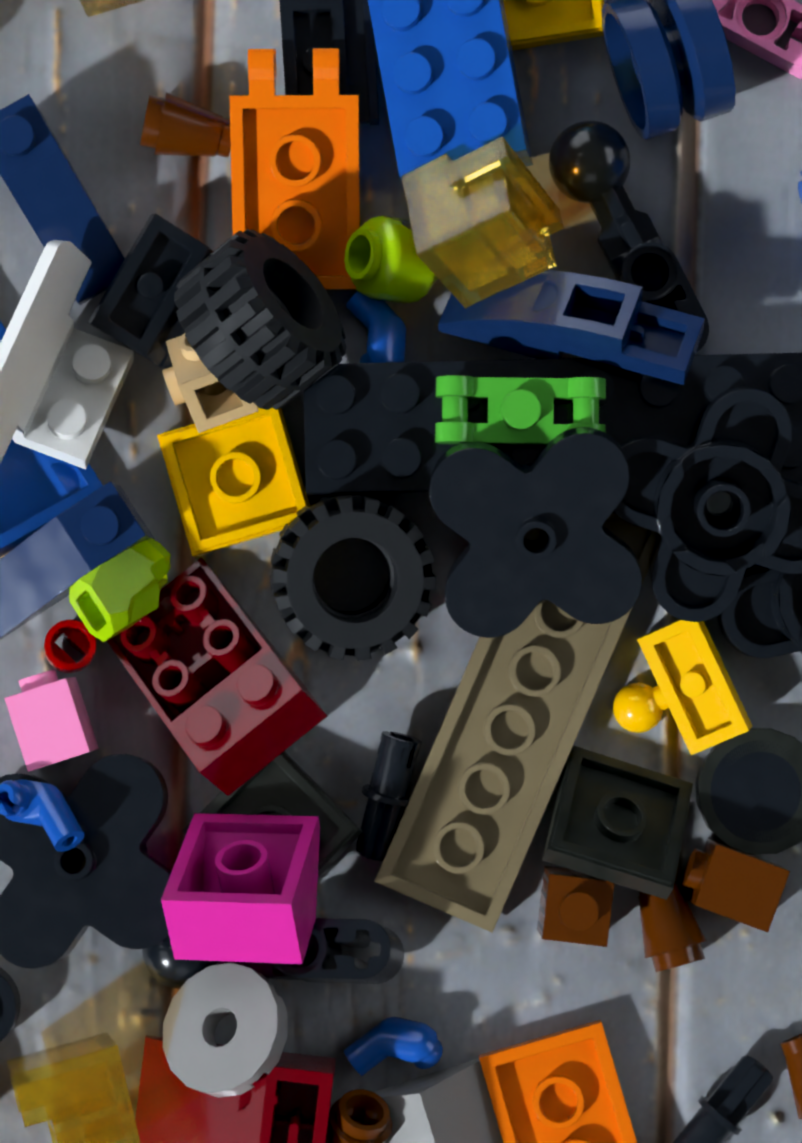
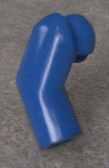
M357 291L347 302L346 307L368 329L367 353L360 357V363L404 362L406 347L405 323L385 301L370 299Z
M22 779L6 780L0 783L1 815L14 822L43 826L55 850L58 852L70 850L84 839V831L62 792L56 786Z
M395 1016L382 1020L344 1049L347 1059L361 1076L365 1075L388 1056L412 1062L420 1069H429L439 1062L443 1053L442 1043L438 1040L436 1032L430 1026L422 1022Z

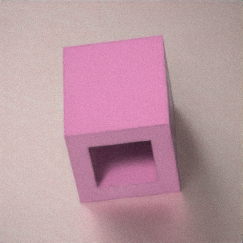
M49 670L19 680L22 692L4 698L28 772L99 749L76 677L59 680L56 670Z

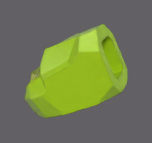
M153 538L144 540L102 563L78 579L69 588V602L91 635L106 642L158 608L160 589L168 583L167 573L171 568V554L161 543Z

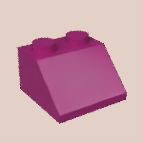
M194 813L161 898L174 960L303 964L316 920L320 843L319 816Z

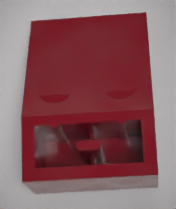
M202 557L160 590L159 606L156 610L147 614L130 628L107 640V643L199 773L227 796L327 717V714L292 668Z
M146 1035L132 1143H326L336 1058L282 1052L279 1062L269 1075L263 1073L259 1080L252 1083L255 1086L254 1088L242 1095L217 1098L187 1087L170 1070L163 1051V1037Z

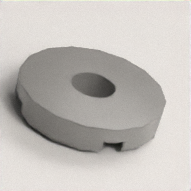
M231 962L208 966L188 978L172 998L163 1022V1051L170 1070L187 1087L217 1098L242 1095L254 1088L255 1086L252 1083L259 1080L263 1073L269 1075L277 1065L288 1037L287 1009L282 997L276 993L272 983L256 970ZM234 1014L237 1020L235 1035L227 1044L217 1046L214 1038L217 1024L226 1015Z

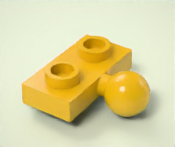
M679 619L637 639L658 685L652 687L646 683L635 682L619 690L613 702V713L621 727L634 733L647 732L660 722L663 711L669 708L691 755L750 731L753 725L704 621L690 622Z

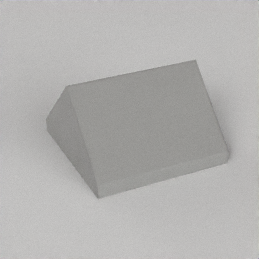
M479 1058L374 1091L387 1103L392 1119V1132L385 1143H503Z

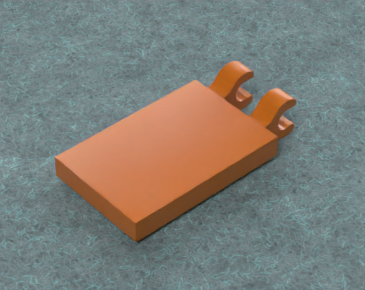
M313 48V95H276V49H248L249 95H229L233 235L238 231L244 232L246 229L255 230L260 234L264 233L297 255L315 274L325 289H356L346 271L344 257L349 238L360 227L359 95H340V49Z
M601 1020L479 1055L503 1143H637Z

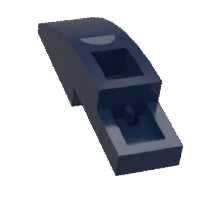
M509 268L459 274L438 323L439 332L536 359L562 358L565 352L684 385L703 335L705 318L642 302V286L574 272Z

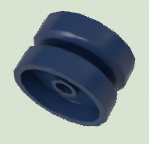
M610 0L604 2L601 11L607 54L621 100L632 125L640 137L648 140L677 130L681 122L683 108L690 116L700 122L732 111L735 106L736 96L733 65L726 36L712 0H654L653 6L648 0Z

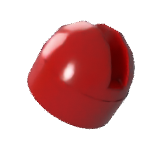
M77 620L60 621L51 627L46 635L44 643L46 658L55 669L61 672L76 673L82 671L90 665L95 656L96 639L89 633L83 622ZM61 635L84 655L79 662L73 660L55 643Z

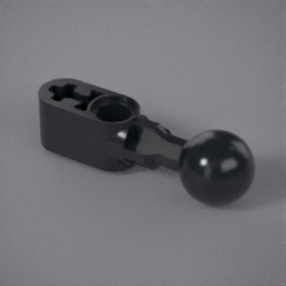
M581 121L567 127L556 138L549 154V171L554 184L568 198L590 204L601 226L597 241L615 275V280L635 285L631 277L633 263L640 260L651 261L660 268L663 282L661 288L657 291L649 292L642 290V302L657 305L672 293L676 301H673L666 308L705 318L703 335L697 348V353L703 348L708 339V319L675 254L664 246L649 215L634 209L623 187L630 170V152L624 138L616 129L599 121Z
M316 918L312 934L317 938L319 951L316 959L309 966L300 968L297 964L231 962L252 968L263 974L267 979L303 980L314 983L381 984L392 979L401 969L404 960V948L401 940L392 930L367 919ZM170 938L157 946L142 949L143 959L150 974L158 982L174 989H180L188 978L208 966L230 963L227 961L174 960ZM370 941L381 946L380 956L369 957L368 963L349 955H342L341 945L349 948L369 947Z

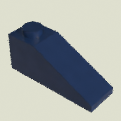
M27 94L0 110V175L44 248L51 240L70 241L92 261L76 297L77 303L82 305L107 290L125 257L42 112L31 96Z
M112 481L108 482L54 517L0 559V640L69 595V588L78 579L102 563L150 538L155 540L121 486Z

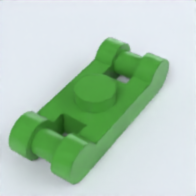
M459 375L436 377V397L442 398V422L435 423V443L438 444L482 442L490 445H548L557 435L573 428L589 427L606 433V425L599 424V400L606 399L605 378H515ZM468 399H487V423L468 422ZM554 400H573V424H554Z

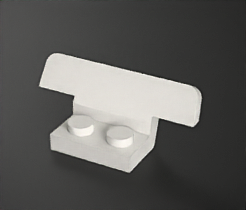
M51 240L46 244L0 342V464L13 439L16 444L86 470L134 361L133 350L74 328V320L68 314L92 261L70 241Z

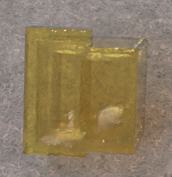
M503 136L454 161L445 154L401 176L416 254L465 309L557 266L550 235L564 229L560 209Z
M107 1032L7 1060L18 1111L21 1112L25 1127L47 1121L52 1143H140L118 1045Z

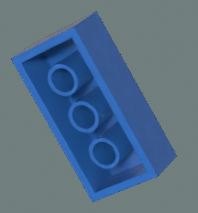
M368 0L399 177L409 190L422 189L533 165L503 0Z

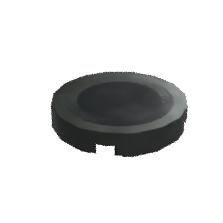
M767 727L751 728L748 732L713 746L710 750L711 752L705 757L703 765L700 766L696 777V804L707 828L726 845L751 855L777 854L799 844L802 841V743L791 735Z

